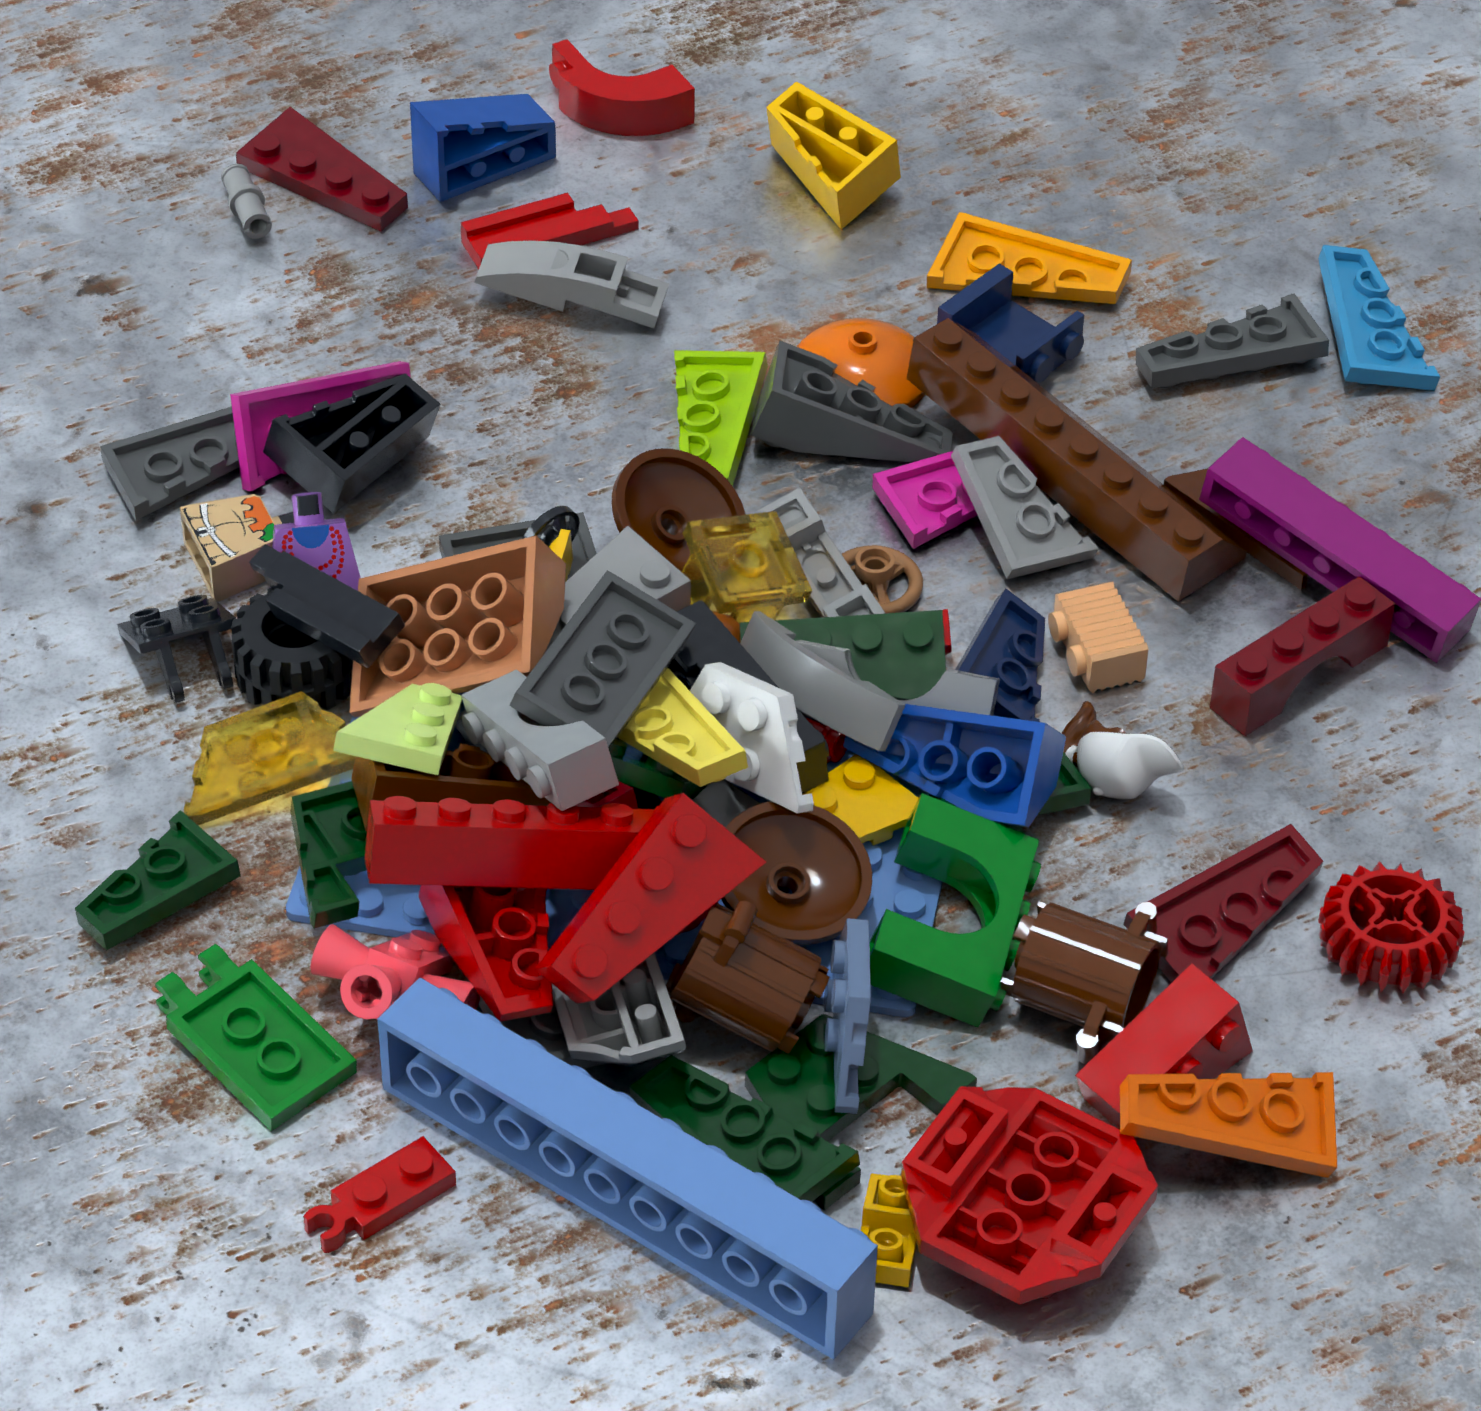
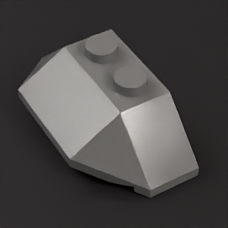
M655 952L594 1001L576 1004L552 984V998L571 1059L631 1067L677 1054L686 1049L685 1040Z

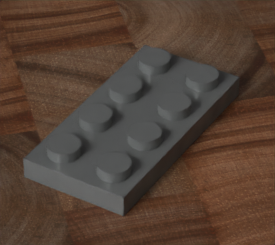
M607 570L515 692L509 706L542 726H560L583 720L606 738L608 748L610 749L689 639L696 623Z

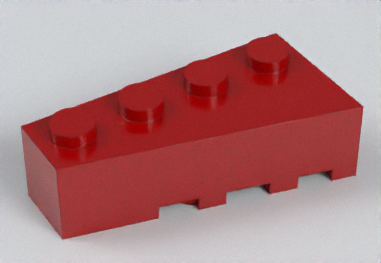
M684 793L665 798L535 970L576 1004L594 1001L763 866L766 861Z

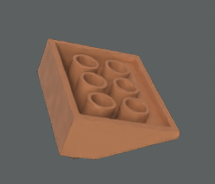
M531 536L360 578L358 591L398 612L405 627L369 668L353 660L350 714L354 717L362 716L411 684L436 683L446 686L452 693L459 694L475 689L516 669L527 677L545 654L563 612L566 563L537 536Z

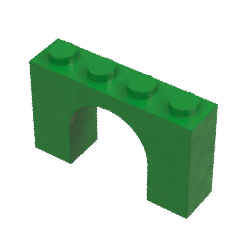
M921 793L905 824L894 863L956 888L975 907L982 929L964 934L949 933L886 909L869 941L871 985L975 1027H979L989 1009L998 1011L1007 992L1001 989L1003 970H1010L1020 941L1012 939L1014 930L1016 931L1023 915H1028L1031 902L1024 900L1023 897L1025 892L1030 893L1041 869V863L1034 861L1039 839Z

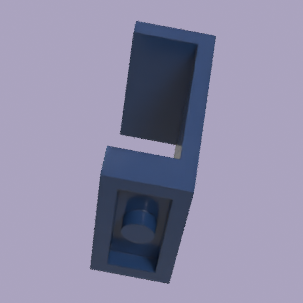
M1000 263L938 307L937 324L949 318L971 330L1037 383L1043 382L1053 370L1065 361L1074 359L1084 344L1083 326L1085 315L1077 310L1057 326H1053L1011 300L1013 271Z

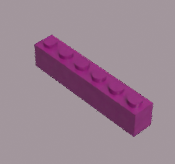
M1242 437L1208 468L1199 498L1201 502L1332 592L1358 576L1363 578L1395 603L1390 631L1434 662L1438 663L1470 631L1481 603L1479 596L1431 565L1423 557L1418 556L1391 538L1385 531L1378 529L1357 515L1345 504L1326 494L1310 483L1305 477L1298 475L1273 458L1265 450L1260 449Z

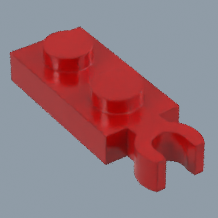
M422 1136L330 1190L332 1205H318L309 1209L303 1216L304 1229L310 1234L321 1227L331 1228L320 1235L321 1249L324 1253L339 1249L346 1240V1234L353 1230L365 1240L456 1186V1171Z

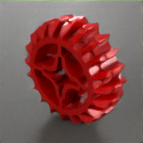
M1379 861L1373 871H1369L1359 865L1353 876L1342 874L1336 886H1330L1329 892L1325 895L1324 906L1320 908L1318 919L1320 924V946L1327 948L1328 962L1340 963L1339 967L1341 968L1342 976L1356 973L1360 986L1368 981L1378 983L1381 992L1387 985H1396L1404 993L1410 983L1424 989L1430 978L1441 981L1447 968H1452L1458 958L1465 933L1463 930L1464 924H1462V908L1455 905L1454 892L1442 891L1440 878L1425 880L1422 868L1414 873L1404 871L1401 862L1395 869H1386Z

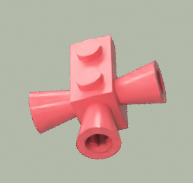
M331 924L321 935L311 960L310 969L313 975L342 980L340 987L342 1002L351 1014L361 1019L378 1020L419 978L438 988L450 990L460 1001L477 1010L481 997L470 982L441 977L451 971L454 960L445 947L441 946V942L436 935L421 930H412L411 933H406L368 948L336 925Z

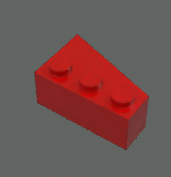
M1191 964L1075 1075L1084 1100L1115 1127L1120 1129V1085L1128 1074H1194L1197 1079H1215L1253 1052L1240 1003L1194 964Z

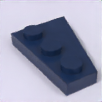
M1006 588L995 599L955 670L1000 678L993 716L1040 722V719L1035 718V705L1041 700L1042 686L1037 684V668L1043 662L1045 617Z

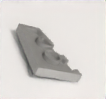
M1000 436L955 447L951 455L952 460L1006 579L1094 558L1099 549L1088 536L1085 538L1080 536L1068 522L1070 515L1059 503L1053 505L1036 486L1037 478Z

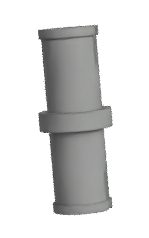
M232 164L226 167L221 175L223 185L229 194V208L235 216L239 217L244 232L248 237L254 239L262 238L272 228L271 219L264 208L265 197L261 189L253 184L247 167L242 164Z

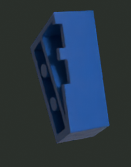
M529 94L410 102L413 173L439 202L556 158L555 121Z

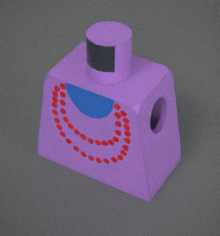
M321 492L292 495L294 523L274 525L272 548L280 553L285 551L358 591V582L361 576L344 518L324 520Z

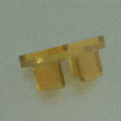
M776 511L689 521L683 531V536L690 549V557L682 573L691 580V604L702 600L710 608L713 603L717 613H731L730 616L740 624V622H750L754 611H761L771 619L776 620L784 606L806 603L812 593L811 586Z

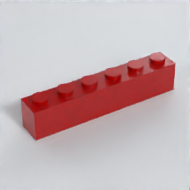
M392 796L384 801L370 800L364 858L369 884L595 890L659 806L655 809H632L625 804L608 803L604 804L601 808L578 807L575 805L561 811L552 803H549L547 806L524 805L521 802L508 799L498 800L494 804H472L460 798H445L439 802H416L404 796Z

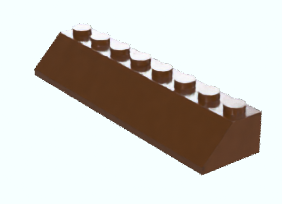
M947 318L914 337L906 379L980 440L1000 436L1037 478L1036 486L1178 602L1246 558L1247 551L976 333Z

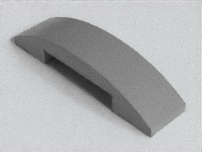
M801 488L757 510L774 544L821 617L885 613L867 585L861 584L829 537L822 519Z
M754 611L740 644L780 689L793 694L795 707L828 727L878 751H886L906 705L869 681L855 680L794 640L795 633L761 611Z

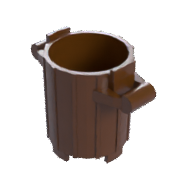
M740 901L737 903L734 911L716 903L715 906H711L682 965L679 963L675 964L666 983L670 999L678 1003L675 1009L677 1019L690 1023L699 1014L772 1053L778 1048L789 1054L799 1039L798 1036L794 1035L795 1030L799 1028L815 996L821 998L830 978V976L826 975L829 969L820 965L821 957L756 924L754 919L758 909L753 903Z
M1038 902L1037 918L1024 914L1014 933V938L1021 941L1015 957L1014 967L1016 972L1014 981L1002 978L1001 989L1007 991L1006 995L1013 997L1016 1000L1015 1002L1084 1027L1076 1036L1077 1057L1083 1064H1087L1099 1053V1049L1104 1041L1109 1043L1144 1010L1153 988L1160 957L1166 958L1168 955V938L1155 934L1157 932V909L1151 902H1141L1137 905L1135 917L1128 930L1049 902V904Z

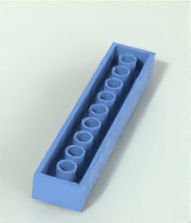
M419 978L378 1018L382 1086L385 1091L834 1360L873 1315L878 1245L873 1243L862 1231L856 1228H848L824 1214L814 1203L808 1200H800L779 1188L766 1175L750 1171L730 1159L720 1148L706 1145L685 1133L674 1121L667 1118L661 1119L639 1106L626 1093L615 1092L593 1079L583 1068L576 1065L571 1066L550 1054L537 1041L532 1039L526 1040L504 1027L494 1016L487 1013L482 1014L463 1003L448 989L438 988Z

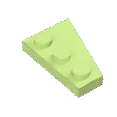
M436 683L411 684L337 731L333 751L438 775L460 713L462 696L452 693L446 686Z

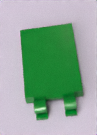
M214 944L198 955V959L206 966L199 971V977L209 988L197 996L174 972H171L155 983L157 990L163 994V996L156 1000V1004L167 1015V1030L271 1132L357 1073V1060L252 959L238 967L220 946Z

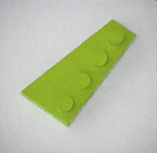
M674 350L677 375L675 376L676 390L678 395L677 414L680 431L679 450L691 453L715 467L733 486L768 368L766 353Z

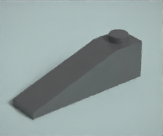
M779 341L755 409L751 436L761 439L772 447H783L794 452L903 462H916L951 451L952 431L905 404L891 406L880 400L873 393L876 387L864 380H861L858 386L844 379L834 373L838 365L825 357Z

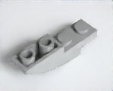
M508 241L488 244L474 282L562 312L568 300L651 328H655L669 283L626 270L628 261L626 256L581 245L549 241Z

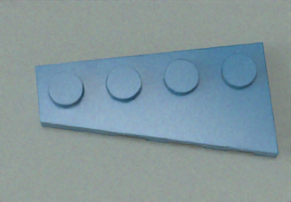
M1323 245L1318 260L1345 381L1435 391L1440 375L1435 366H1427L1422 356L1425 349L1418 337H1411L1404 326L1406 316L1400 306H1395L1390 302L1387 296L1390 288L1368 250Z

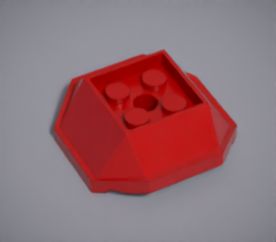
M960 1086L904 1158L901 1169L902 1182L919 1253L1019 1305L1038 1298L1048 1299L1064 1289L1100 1278L1155 1202L1158 1184L1152 1172L1148 1170L1144 1156L1134 1136L1120 1134V1129L1037 1088L1006 1087L984 1091L982 1087Z

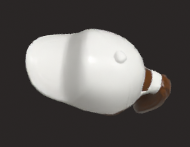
M1089 701L1083 702L1078 713L1062 731V734L1066 736L1063 752L1074 766L1079 769V772L1097 796L1134 799L1141 795L1157 778L1184 771L1183 764L1164 741L1147 734H1127L1119 727H1104L1097 720L1095 708Z

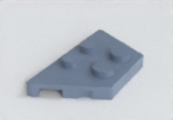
M847 918L839 940H834L832 945L831 973L833 974V979H829L825 988L824 1012L833 1013V1018H827L824 1049L827 1052H834L835 1112L857 1114L859 1106L858 1065L863 1066L871 1002L869 920Z

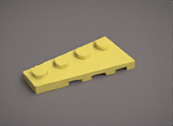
M669 668L666 669L618 737L699 787L721 781L731 774L748 768L745 749Z

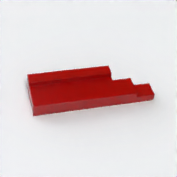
M567 192L461 222V243L479 269L488 244L508 241H549L585 245L638 230L639 220L630 207L608 213L604 206L600 204L576 211L574 201Z

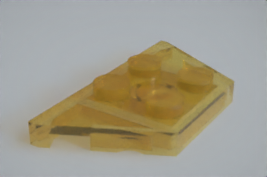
M301 691L204 726L200 742L202 753L195 762L192 774L195 786L191 802H185L184 813L197 825H201L352 770L356 756L333 751L336 733L347 726L346 722L334 713L320 709L318 702Z

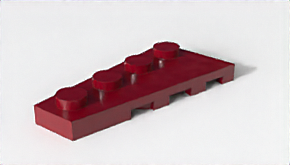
M292 107L286 109L236 152V163L246 166L249 173L378 231H383L408 208V198L405 191Z
M1289 824L1147 901L1154 904L1157 909V932L1155 934L1168 938V955L1166 958L1160 957L1159 968L1171 983L1191 964H1194L1212 979L1319 874L1324 861L1296 828ZM1135 909L1126 914L1123 925L1127 930L1135 917Z

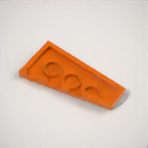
M1316 1072L1312 1078H1293L1292 1073H1270L1267 1078L1243 1079L1241 1073H1221L1217 1079H1197L1194 1074H1128L1120 1085V1134L1329 1178L1337 1169L1333 1072Z

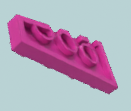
M398 361L230 394L242 489L253 491L265 485L266 480L280 473L287 474L263 453L274 418L285 414L291 418L311 411L313 405L327 400L329 404L350 398L355 390L405 373L411 378L409 362Z
M953 451L873 474L872 489L913 549L977 516L976 510L952 460L951 455Z

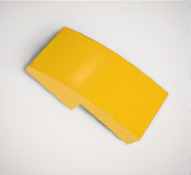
M871 1173L863 1206L860 1231L878 1245L875 1283L909 1287L917 1240L902 1177L899 1175L888 1176Z

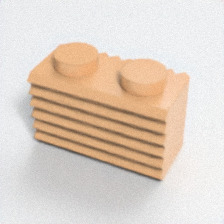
M1113 581L1055 594L1054 612L1048 615L1051 636L1055 642L1063 641L1067 649L1066 658L1070 672L1073 676L1081 675L1090 692L1094 693L1097 689L1103 691L1106 687L1112 689L1117 684L1123 686L1126 682L1132 684L1135 680L1141 682L1145 678L1148 645L1145 643L1144 637L1141 636L1140 629H1137L1136 622H1133L1132 615L1129 614L1125 602H1122L1121 595H1118V590L1114 587Z

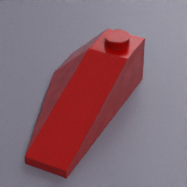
M421 885L418 897L436 937L500 1022L551 1012L553 1006L552 983L535 970L548 952L547 933L549 920L545 901L547 888Z

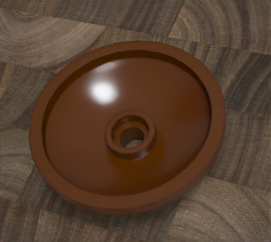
M668 448L653 449L634 457L616 478L611 503L614 521L619 533L629 526L691 580V584L714 581L728 573L741 559L748 539V523L743 504L730 482L705 460L681 450Z
M770 801L748 808L727 825L726 829L764 859L766 863L721 898L726 908L734 911L737 903L740 901L753 903L758 909L754 919L756 924L796 945L818 944L841 935L847 918L859 919L871 893L872 868L868 853L861 840L840 818L813 805V811L795 813ZM778 887H786L793 894H786L780 891Z

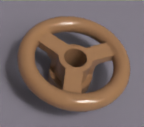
M878 545L856 547L842 553V556L861 584L867 585L885 613L905 612L918 601L923 590L922 573L917 564L904 553L893 548ZM904 572L908 578V589L900 598L890 602L886 592L889 582Z

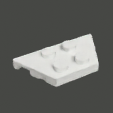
M722 662L705 664L690 692L746 752L748 768L731 774L725 779L795 813L813 811L814 801L812 793L802 795L796 764L806 761L802 740L797 732L798 718L793 694Z

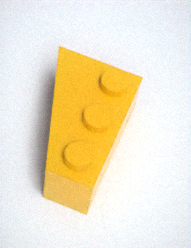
M797 81L766 107L771 145L841 230L901 178L897 139Z

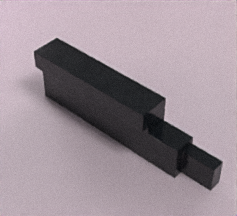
M264 544L249 561L252 569L262 574L269 587L275 589L266 599V602L276 618L366 668H369L405 627L398 612L285 551L280 553Z

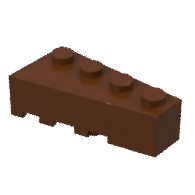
M460 743L459 749L446 751L438 775L356 756L351 777L365 831H367L370 800L384 801L392 796H404L416 802H439L445 798H460L472 804H494L498 800L505 799L515 800L524 805L547 806L551 803L545 797L538 798L531 786L523 779L517 780L503 762H495L487 752L480 750V747Z

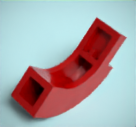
M568 39L552 44V64L549 65V74L559 92V109L577 123L593 130L622 136L656 135L694 124L695 88L673 65L636 76L612 75L592 66Z

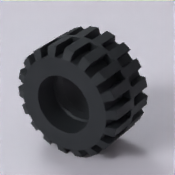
M267 589V594L265 595L257 593L249 599L250 605H242L237 611V619L233 620L231 626L235 678H237V686L241 693H246L247 700L253 705L262 703L264 711L274 713L277 710L283 711V716H294L298 712H305V716L316 714L317 709L324 708L329 710L335 707L337 699L346 700L351 695L353 660L276 618L266 602V599L275 589Z

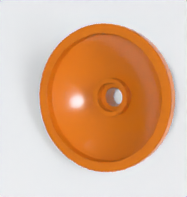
M867 318L835 321L814 330L797 345L801 349L825 357L837 364L838 366L834 373L858 386L861 380L876 387L873 393L880 400L891 406L905 404L912 408L925 395L906 379L914 336L888 322Z

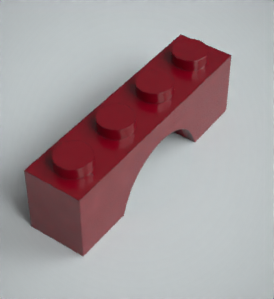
M1358 576L1217 664L1214 672L1210 709L1243 736H1247L1280 715L1296 686L1320 663L1338 656L1350 667L1354 668L1387 647L1395 603Z

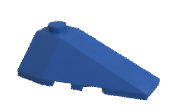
M905 704L906 706L886 751L875 750L845 735L844 748L937 798L941 797L958 808L996 823L1029 828L1057 786L1066 741L1065 735L1043 722Z

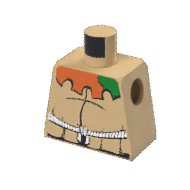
M255 494L180 507L183 542L211 597L217 602L266 581L262 574L252 569L249 561L264 544L272 548L274 525L294 523L293 512L271 517L261 497Z

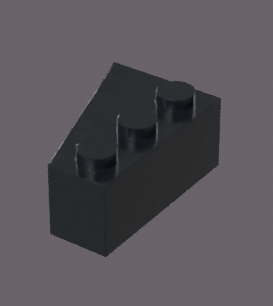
M405 373L355 390L350 398L329 404L327 400L313 405L311 411L291 418L287 414L274 418L263 453L308 492H321L323 505L334 514L429 437L441 404Z

